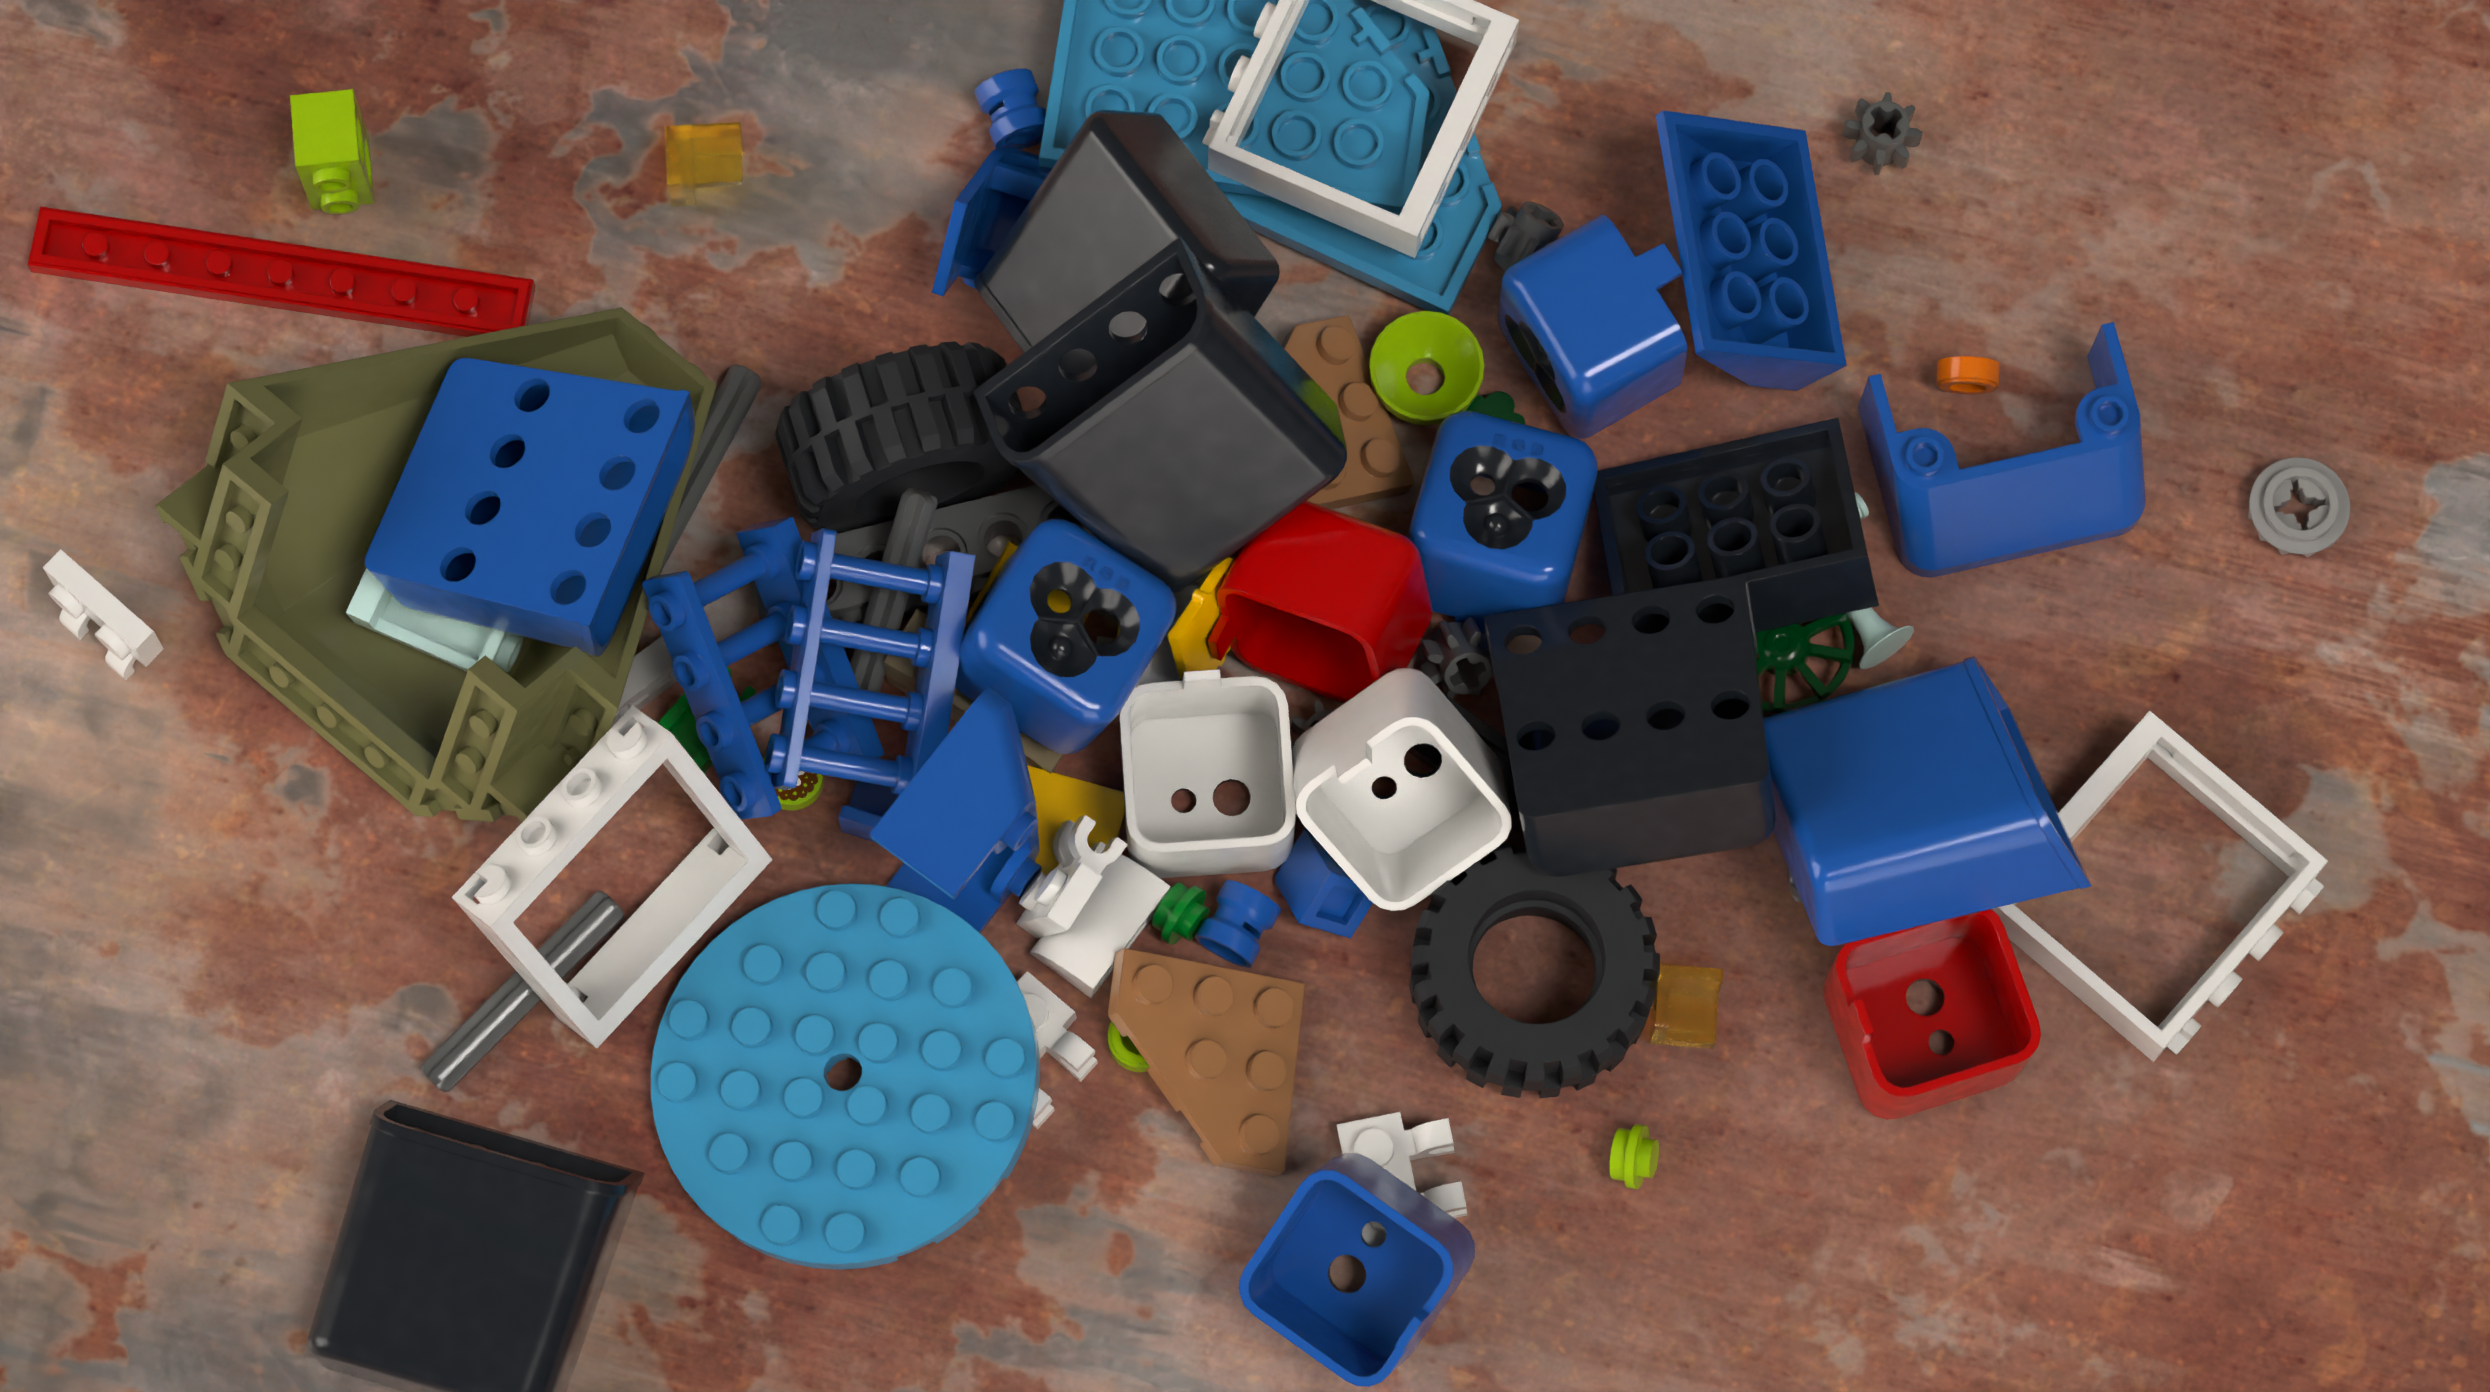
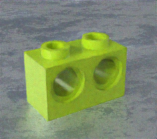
M354 90L290 95L295 167L312 210L321 209L328 214H347L356 211L359 205L374 204L369 133Z

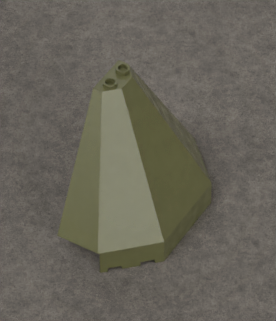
M622 307L227 383L206 455L205 462L207 466L161 500L155 507L162 522L170 524L180 533L188 549L179 558L199 600H212L224 626L215 634L225 655L415 816L434 817L441 810L455 811L461 820L496 822L501 816L508 815L517 816L520 823H522L611 729L649 609V601L642 583L660 573L717 385L706 377L698 366L684 359L662 341L649 326L639 322ZM472 358L675 391H690L695 419V432L687 463L609 646L599 657L588 655L587 652L581 651L577 646L571 649L523 637L520 652L509 672L502 670L486 655L466 672L355 624L346 614L366 570L365 557L446 373L451 364L458 359Z

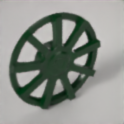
M1847 613L1821 618L1804 627H1801L1798 623L1755 633L1759 676L1765 670L1775 675L1773 703L1762 700L1763 712L1781 713L1827 699L1837 690L1846 678L1854 656V635ZM1834 626H1839L1843 638V649L1810 643V639L1813 636ZM1809 656L1840 663L1837 672L1826 686L1807 666L1806 662ZM1798 672L1812 689L1814 695L1799 701L1785 703L1786 676Z

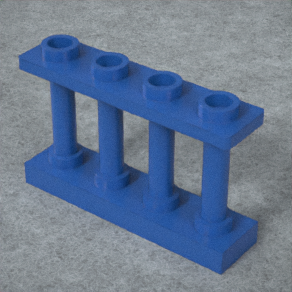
M793 517L754 523L736 532L744 557L694 583L687 571L653 576L642 583L649 601L651 618L660 629L673 662L674 676L683 688L696 720L698 737L707 748L720 781L721 795L741 820L769 817L781 811V804L772 784L773 773L766 772L765 762L750 727L782 710V708L775 707L777 683L740 702L727 667L778 640L787 666L790 669L793 644L785 642V629L791 606H800L804 580H798L795 577L796 560L802 539ZM755 581L766 609L767 617L716 642L703 607ZM825 604L824 617L832 618L828 606ZM819 643L813 681L860 689L844 647ZM809 707L808 719L813 735L805 739L803 745L879 758L885 754L871 717Z
M823 528L812 532L810 542L802 541L797 555L795 577L798 580H804L800 606L792 605L787 618L785 642L793 644L790 669H782L777 681L775 707L782 708L783 713L779 734L772 733L767 744L765 754L766 772L773 773L772 784L775 789L788 790L795 788L799 771L890 786L891 793L898 794L899 797L948 735L960 659V646L963 640L976 555L949 551L937 555L935 565L928 564L926 569L914 568L834 553L837 531ZM829 579L921 595V601L929 603L925 628L919 627L915 633L824 617ZM819 643L911 659V665L919 667L915 692L908 691L906 696L902 697L813 681ZM809 707L900 722L901 729L908 730L905 756L898 755L896 760L892 761L803 745Z

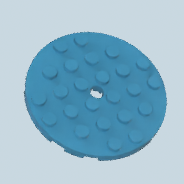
M851 883L825 885L800 890L777 898L749 912L713 939L683 975L667 1004L659 1025L651 1066V1101L661 1146L673 1172L685 1191L701 1210L738 1241L764 1255L790 1264L835 1270L868 1268L898 1261L897 1257L911 1253L932 1242L938 1244L980 1212L978 1208L995 1191L1002 1179L1009 1177L1025 1147L1033 1125L1040 1085L1039 1047L1036 1029L1026 1000L1004 960L985 937L964 919L927 898L885 886ZM850 1057L861 1064L862 1075L855 1087L847 1091H838L829 1086L827 1072H830L836 1063Z

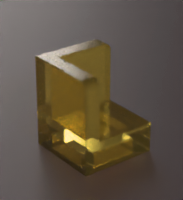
M740 122L665 126L667 186L672 207L697 205L696 188L738 186L743 183L742 155H744V140Z
M1660 964V974L1655 990L1657 992L1651 1008L1649 1044L1714 1049L1717 1033L1718 997L1723 983V969Z

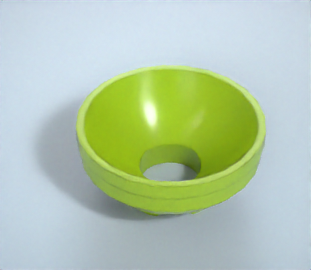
M1412 312L1391 322L1377 337L1371 350L1369 363L1371 384L1379 401L1397 418L1419 425L1441 424L1451 414L1465 411L1476 398L1483 381V352L1477 338L1467 326L1456 318L1440 312ZM1421 363H1430L1436 366L1444 377L1443 386L1433 394L1421 395L1416 393L1409 387L1406 380V375L1412 367Z

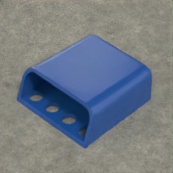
M472 358L456 360L451 364L368 549L365 557L366 568L400 604L407 608L571 649L577 646L581 651L587 652L588 655L599 657L609 646L687 463L695 432V419L690 391H675Z
M1975 656L1965 658L1962 662L1764 717L1776 812L1773 832L1820 943L1828 946L1841 945L2077 888L2091 887V883L2010 707Z

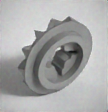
M2295 457L2271 464L2258 476L2249 493L2248 518L2253 521L2258 531L2259 541H2267L2276 547L2281 555L2289 553L2303 554L2308 558L2316 552L2328 547L2331 548L2342 535L2349 521L2350 500L2345 485L2333 470L2312 459ZM2293 486L2295 494H2299L2302 504L2318 506L2317 509L2310 511L2306 516L2303 530L2301 523H2297L2294 514H2284L2283 511L2278 512L2279 508H2283L2289 503Z

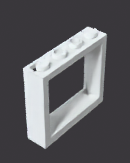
M1279 0L1277 5L1267 2L1254 30V37L1259 38L1260 41L1251 58L1244 55L1240 57L1231 75L1228 90L1234 92V95L1226 112L1216 109L1210 118V127L1202 141L1203 145L1208 146V170L1415 258L1516 44L1519 19L1474 0H1371L1479 46L1407 201L1398 216L1239 148L1310 0Z
M632 705L452 898L555 1016L595 1048H598L773 859L674 735ZM663 763L714 828L578 974L566 984L513 922ZM474 897H476L477 900L480 902L478 905L473 900Z
M2149 711L2058 813L2071 842L2148 757L2289 876V878L2158 1027L2017 908V903L1991 910L1997 913L2004 924L2008 938L2154 1062L2167 1047L2177 1055L2202 1027L2193 1017L2207 1001H2210L2218 1008L2243 980L2234 970L2248 954L2252 955L2257 961H2260L2284 933L2275 925L2283 914L2291 907L2300 915L2324 888L2315 878L2327 864L2328 860L2155 714Z

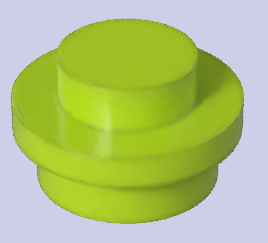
M1635 1124L1632 1129L1618 1128L1615 1133L1610 1154V1176L1614 1180L1624 1181L1626 1188L1639 1189L1644 1177L1653 1178L1659 1158V1142L1656 1139H1650L1647 1125Z

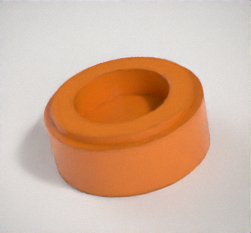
M1955 356L1937 361L1936 385L1943 391L1957 394H1985L1993 392L1999 387L2000 363L1996 360L1974 356Z

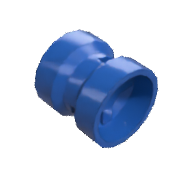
M1013 69L996 74L983 81L974 92L982 113L990 115L992 125L989 133L995 149L1012 148L1024 150L1042 142L1046 109L1039 107L1035 98L1039 89L1033 73L1029 69Z
M1225 880L1216 897L1218 908L1214 916L1204 919L1195 935V939L1204 948L1218 957L1238 966L1251 968L1260 952L1258 940L1263 931L1273 928L1281 913V908L1261 892L1240 882Z

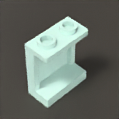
M367 568L346 611V614L355 624L466 672L485 655L502 670L509 672L518 657L523 643V637L407 608L400 604Z

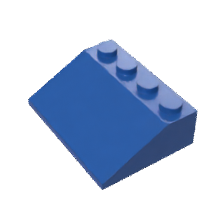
M1665 110L1656 114L1696 355L1749 386L1798 391L1846 367L1806 130Z

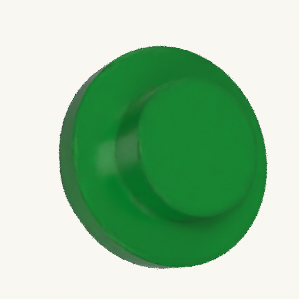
M1179 882L1167 892L1152 919V926L1162 931V940L1170 945H1174L1182 937L1187 941L1195 937L1202 922L1209 915V908L1204 906L1206 891L1197 885L1188 888Z

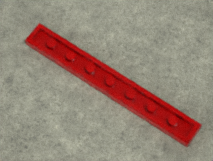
M41 206L28 260V267L33 273L465 337L527 326L536 288L534 280Z

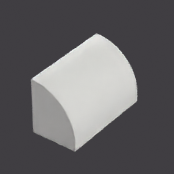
M1122 854L1113 863L1106 865L1100 874L1103 878L1069 930L1041 937L1030 951L1031 955L1089 998L1095 995L1113 971L1115 952L1131 947L1152 919L1160 902L1171 887L1149 870Z

